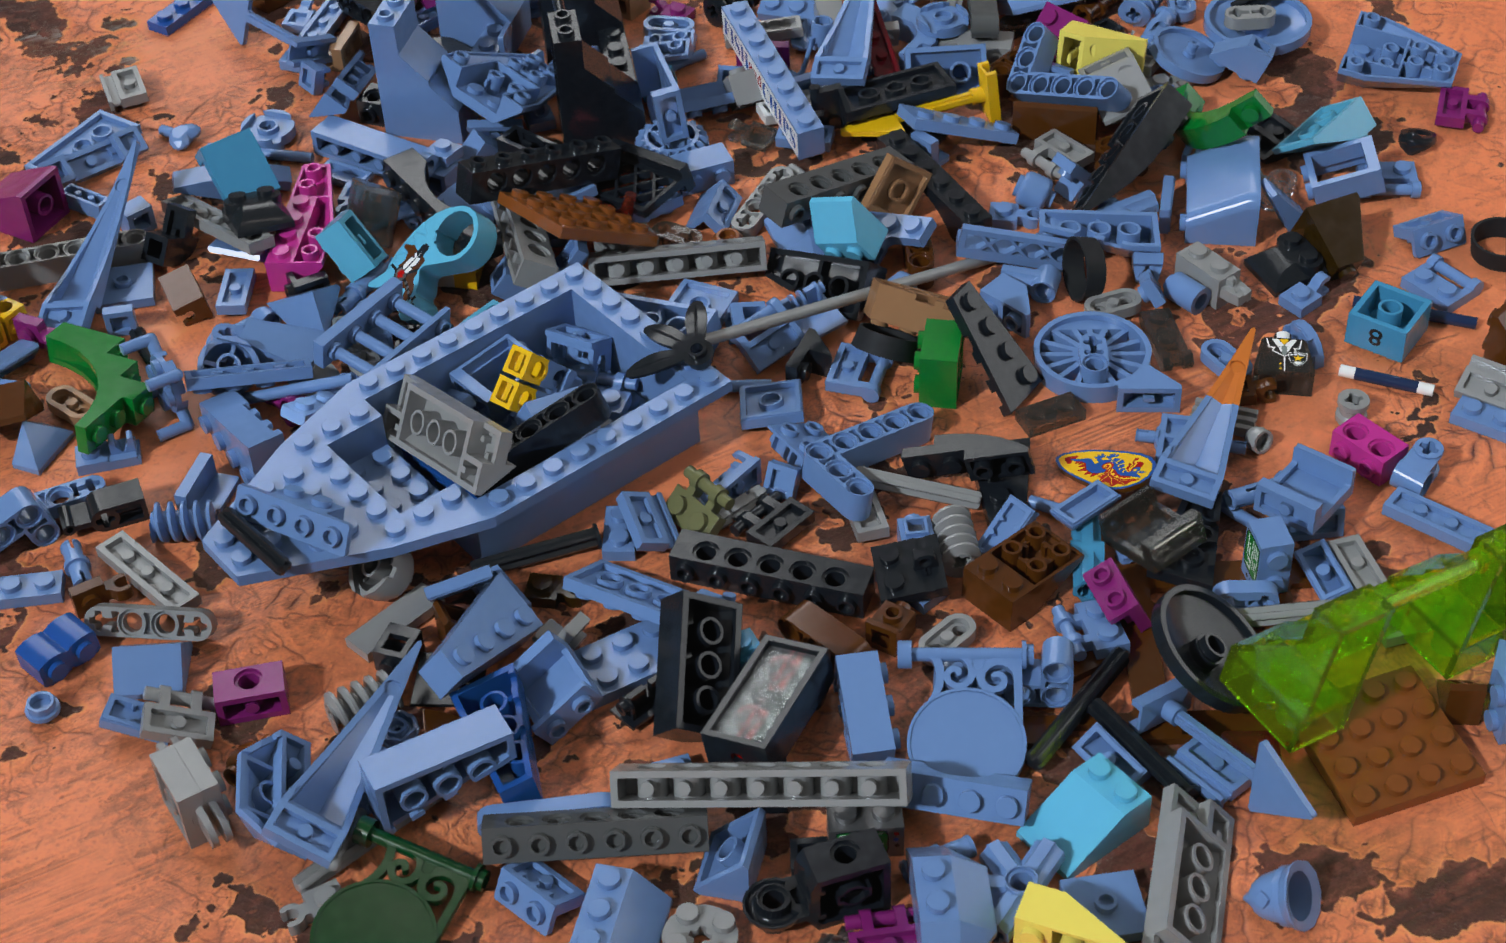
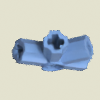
M999 839L987 844L984 851L979 854L980 863L987 866L997 927V936L993 942L1009 943L1013 937L1014 917L1028 882L1048 886L1065 861L1064 851L1049 839L1035 840L1022 860L1008 841H1000Z

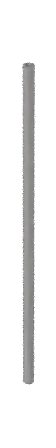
M967 258L894 279L891 282L913 287L995 262ZM870 287L706 333L704 340L714 345L867 300Z

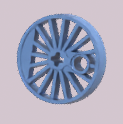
M1075 312L1050 321L1038 332L1033 345L1034 367L1043 377L1042 384L1053 393L1077 402L1106 403L1117 400L1119 383L1145 365H1150L1152 348L1146 334L1137 325L1125 318L1104 312Z

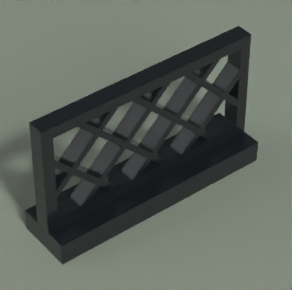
M615 138L612 141L622 148L618 179L593 183L598 191V195L594 198L643 218H647L679 190L689 193L696 187L687 163ZM632 172L630 174L621 176L622 173ZM647 178H648V179H651V180H648V181L640 182V180H643V179H647ZM634 182L632 185L621 187L623 184ZM668 185L665 188L658 189L660 186ZM614 187L612 190L602 192L604 189ZM652 189L650 192L639 194L640 191ZM633 194V196L622 199L620 198L621 196ZM650 201L644 207L638 205L639 203Z

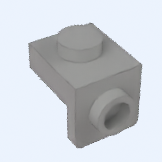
M580 611L564 628L555 620L549 619L534 634L532 641L535 643L546 631L550 630L566 641L571 649L575 651L587 637L583 630L591 619Z

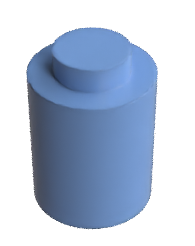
M1183 272L1169 275L1163 284L1165 298L1193 315L1201 313L1211 298V290Z

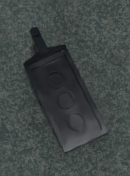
M936 61L866 79L865 86H842L840 83L820 87L818 84H812L809 86L811 106L814 111H817L815 113L823 125L835 126V129H839L856 120L864 121L875 115L894 113L898 109L899 103L918 106L925 102L956 95L957 89L954 81Z

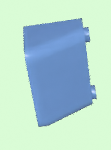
M1247 135L1223 146L1188 155L1186 162L1181 161L1180 179H1185V184H1187L1186 214L1180 213L1179 231H1184V243L1199 241L1202 244L1255 246L1261 204L1260 137Z

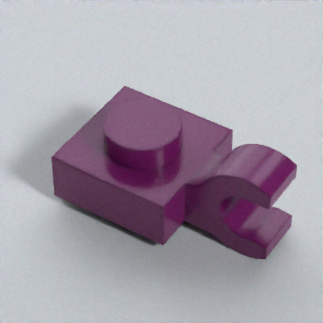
M649 0L650 3L656 5L649 10L651 15L687 17L692 20L696 17L695 8L684 5L681 2L673 1L671 4H668L666 0Z
M19 312L12 319L18 339L36 342L40 346L39 348L48 350L46 335L55 328L46 326L42 318Z

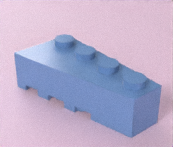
M225 391L199 403L202 416L198 419L205 434L211 433L217 449L225 451L233 469L237 467L242 480L248 484L285 441L283 432L279 429L273 431L272 422L268 419L262 420L260 412L256 408L251 409L248 401L236 391Z
M499 572L476 596L472 604L462 614L459 621L448 632L445 639L435 649L418 673L441 700L521 647L544 624L504 575Z

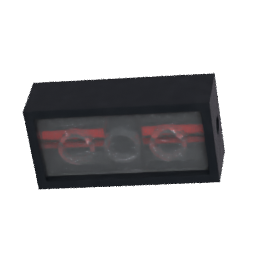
M765 634L700 733L708 762H784L835 680L829 649Z

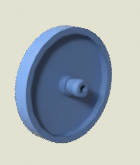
M1166 26L1155 33L1150 43V51L1155 61L1167 72L1182 80L1197 84H1209L1218 81L1225 68L1217 66L1209 58L1215 43L1207 36L1195 30L1180 26Z

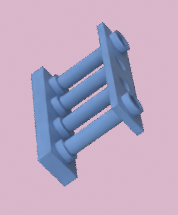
M393 276L313 341L314 364L324 369L332 361L340 360L362 374H366L451 329V308L445 306L434 316L403 300V281ZM398 310L423 325L415 332H412L387 318V316L393 311ZM380 327L403 340V342L393 349L367 333L372 328ZM359 343L384 358L373 366L347 351V349L353 344Z

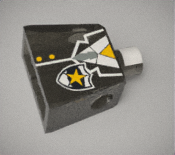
M1279 331L1273 337L1262 338L1254 364L1252 380L1273 377L1277 384V389L1274 390L1275 394L1311 397L1315 368L1307 341L1292 339L1291 334L1286 331Z

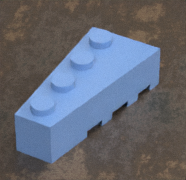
M494 704L448 724L441 725L429 732L410 738L388 749L374 753L358 762L369 808L375 819L379 820L380 829L394 834L397 832L395 826L409 817L415 821L426 814L424 808L441 797L445 801L458 794L457 791L462 787V784L470 779L478 782L515 759L517 754L513 732Z

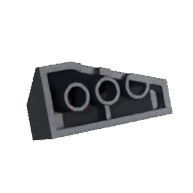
M771 247L765 276L793 293L797 290L803 293L802 289L810 285L811 282L818 283L821 281L826 289V292L823 294L827 298L870 287L873 277L885 280L887 268L869 261ZM866 300L838 308V310L847 320L861 321L866 315L863 312Z

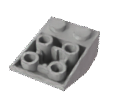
M1129 47L1078 69L1079 75L1114 77L1131 93V102L1123 111H1098L1105 126L1122 122L1137 99L1152 91Z

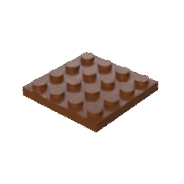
M515 188L512 189V192L499 191L497 203L560 239L656 247L659 236L648 230L649 226L632 222L631 216L615 213L616 208L599 204L600 200L597 198L583 196V200H580L575 196L563 193L559 197H553L552 194L543 191H536V195H531L525 190Z
M1411 665L1284 705L1283 716L1353 826L1483 784L1486 778V773Z

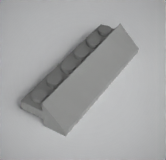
M404 374L398 404L386 403L383 422L388 440L476 496L484 494L516 467V465L507 460L508 453L512 448L513 433L420 377Z
M1176 783L1163 788L1142 943H1221L1235 819L1211 798L1198 803Z

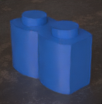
M69 612L54 619L43 632L36 633L23 641L15 650L20 666L44 687H49L63 680L73 667L80 666L91 660L100 650L101 646L95 631L73 613Z

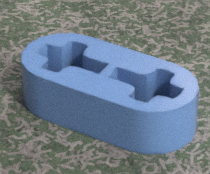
M1227 580L1217 583L1212 592L1225 599L1234 608L1280 604L1278 588L1275 583L1269 580Z

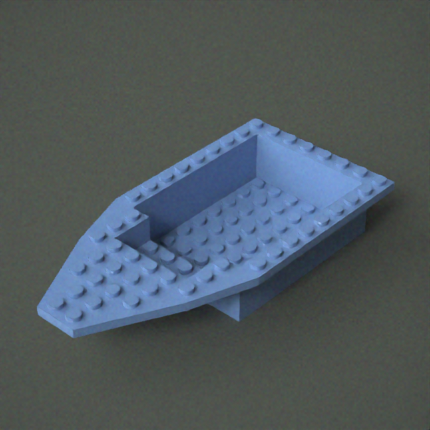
M576 262L347 383L278 447L248 483L267 492L284 489L286 485H296L304 488L305 493L313 496H327L333 500L332 503L345 507L343 520L353 524L349 554L347 556L335 555L252 522L249 523L289 558L292 567L284 575H277L223 527L219 520L201 540L207 554L238 586L392 558L450 540H454L475 560L516 549L700 442L698 410L731 392L732 381L712 365L703 370H694L685 362L659 373L638 378L639 387L637 391L628 389L625 391L632 393L633 401L627 414L476 500L456 483L442 491L437 490L404 459L402 448L386 438L383 422L386 403L398 404L404 374L416 375L446 392L449 388L453 389L449 376L450 372L507 333L517 341L522 340L535 354H540L544 358L564 365L576 372L579 368L589 370L588 364L569 358H560L558 355L559 344L555 347V358L548 357L545 329L564 323L612 337L611 370L602 371L604 373L615 375L617 372L626 373L633 364L642 358L659 351L671 350L650 340L643 332L646 326L657 324L654 320L579 262ZM502 370L482 385L493 393L500 374L512 379L517 377ZM600 384V386H599V387L609 388V389L612 388V386H606V385H601V384ZM516 412L508 414L511 417L512 426L516 422L514 419L517 415ZM235 500L229 507L234 509Z

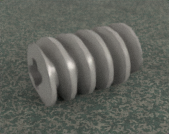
M954 504L937 511L931 523L934 534L937 533L945 574L949 577L961 578L963 577L964 566L981 556V551L978 547V540L969 509L963 505Z
M384 670L376 672V681L370 675L364 676L363 686L356 680L350 682V692L344 686L338 687L337 698L330 691L324 693L325 711L337 735L339 734L338 724L342 723L345 727L389 676ZM402 696L398 704L400 709L404 708Z

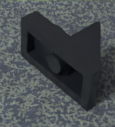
M809 328L786 363V380L801 379V384H803L804 380H809L811 373L827 377L832 366V355L815 329Z

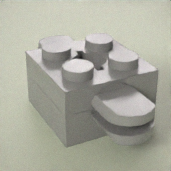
M174 735L169 738L170 745L167 747L163 741L155 744L157 751L150 754L149 757L163 801L190 848L193 849L209 842L212 849L220 846L218 837L221 835L226 842L233 840L234 836L228 815L233 813V810L226 795L221 793L226 790V786L218 770L211 772L209 767L212 764L205 748L200 747L197 749L190 736L179 741L178 737Z

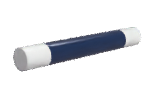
M1344 364L1340 365L1338 373L1340 377L1431 397L1435 389V384Z

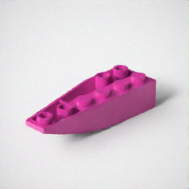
M314 162L303 164L286 207L295 221V227L277 230L274 237L276 246L270 248L264 263L271 292H285L284 285L288 284L286 273L292 271L295 278L300 279L318 273L323 268L327 253L321 248L319 242L314 237L334 219L331 164Z

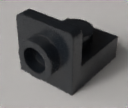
M324 270L296 279L291 271L286 273L288 284L284 285L286 296L290 297L330 286L329 277Z

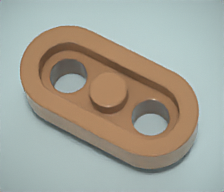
M69 385L54 387L46 394V402L50 412L73 426L88 412L94 402V399Z

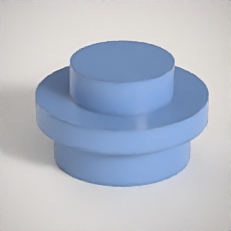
M39 691L27 699L24 711L30 722L43 724L52 721L59 715L61 705L58 698L52 693Z

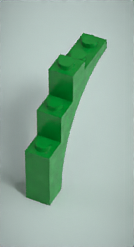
M63 322L46 335L49 361L79 374L97 392L88 412L74 425L78 452L89 455L108 439V434H114L125 423L137 426L154 411L152 392H149L145 383L141 382L138 361L128 359V354L123 356L120 351L119 344L125 342L124 338Z

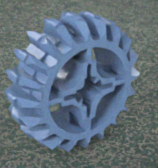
M686 119L689 137L662 144L657 122L653 120V124H645L644 129L639 130L635 146L669 157L673 154L709 146V137L707 136V131L703 129V125L696 124L695 120L687 121Z

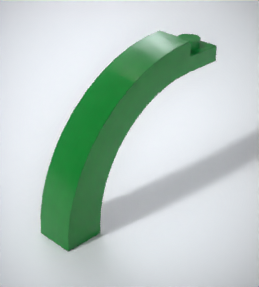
M1186 83L1176 90L1192 104V107L1186 114L1188 120L1182 127L1176 129L1175 133L1191 148H1216L1246 136L1250 127L1271 117L1274 108L1255 89L1222 107L1202 112L1205 101L1189 83Z

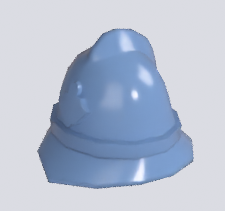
M1295 860L1289 865H1281L1279 868L1259 876L1242 899L1251 906L1259 917L1279 923L1280 926L1306 932L1315 926L1320 914L1322 891L1317 873L1308 861Z

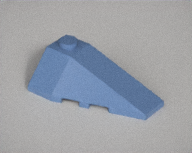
M1039 209V231L1065 239L1071 236L1096 238L1103 251L1131 258L1133 252H1161L1157 212Z
M617 292L657 324L672 326L685 335L687 334L685 314L690 304ZM705 307L708 319L706 333L722 329L717 309ZM719 343L712 345L714 351L719 345Z

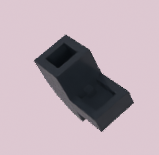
M167 203L162 230L146 231L141 259L162 267L179 266L193 254L199 238L192 236L197 211L177 203Z

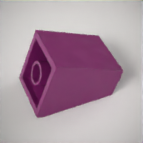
M51 165L11 172L0 181V232L35 243L70 212L57 166Z

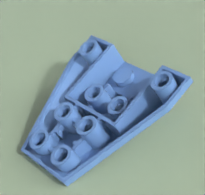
M1361 11L1347 53L1344 54L1339 66L1337 81L1362 88H1451L1462 53L1387 17L1380 16L1374 12Z
M456 50L441 56V62L452 96L493 124L511 120L538 110L556 95L554 69L552 66L542 62L538 55L532 53Z

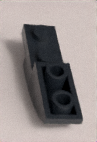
M983 434L934 435L933 445L903 448L901 455L907 475L916 478L968 473L971 481L1035 474V466L1028 446L1005 438Z

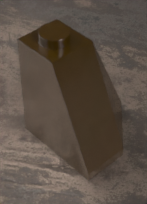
M1357 192L1305 208L1291 230L1304 236L1323 256L1328 275L1331 277L1328 282L1339 278L1341 281H1344L1356 275L1358 267L1364 260L1360 197Z

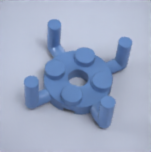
M147 333L119 344V348L123 356L146 347L150 352V364L145 366L149 377L148 380H145L146 388L149 392H152L153 398L158 397L164 411L171 410L177 414L179 422L156 431L159 440L163 442L192 430L194 422L188 410V400L182 402L181 394L186 393L182 381L183 372L177 369L173 360L165 361L164 357L167 355V352L162 350L154 333Z

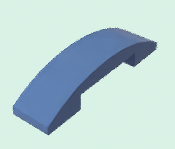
M133 125L111 134L109 139L67 156L61 154L37 164V168L51 165L57 166L62 185L66 187L70 183H80L124 164L131 145L135 140L140 143L138 156L147 151L149 147L137 126Z

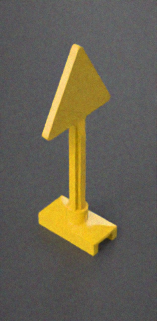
M988 61L977 63L978 87L971 88L965 93L916 107L943 112L971 103L972 105L981 103L982 111L990 122L1002 121L997 72L995 70L990 72ZM896 113L879 114L864 121H853L841 129L840 134L842 137H879L899 129L905 132L900 123L904 120Z

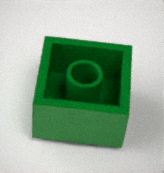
M927 318L925 331L919 330L917 348L921 349V351H915L914 369L919 373V375L915 374L914 393H919V402L928 404L931 407L957 408L963 370L964 337L955 320Z

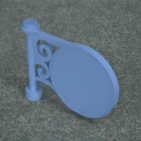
M898 640V669H912V662H931L936 675L934 690L930 698L919 708L909 726L907 734L908 759L924 762L928 767L936 771L956 776L984 777L997 773L1018 777L1024 766L1027 752V737L1023 725L1022 669H1027V666H1034V644H1027L1026 640H1022V648L912 647V640ZM942 662L963 663L968 671L967 679L960 683L951 679L953 675L957 679H961L962 669L959 666L952 665L944 671ZM1004 669L1012 675L1014 683V708L998 696L1007 690V676L1002 671L992 672L991 680L1000 682L999 685L992 686L985 680L990 671ZM976 681L978 688H971ZM944 684L949 690L943 691Z

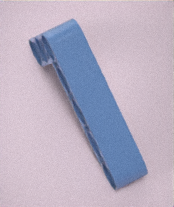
M1034 22L1026 28L1006 83L1007 90L1015 98L1025 102L1098 107V111L1120 112L1129 106L1132 98L1131 93L1114 77L1049 73L1058 47L1059 40L1057 36L1041 22Z
M911 403L809 443L804 450L803 480L845 518L852 521L866 520L871 514L874 485L856 467L863 465L869 467L901 454L903 448L918 447L927 443L931 437L934 409L925 403Z

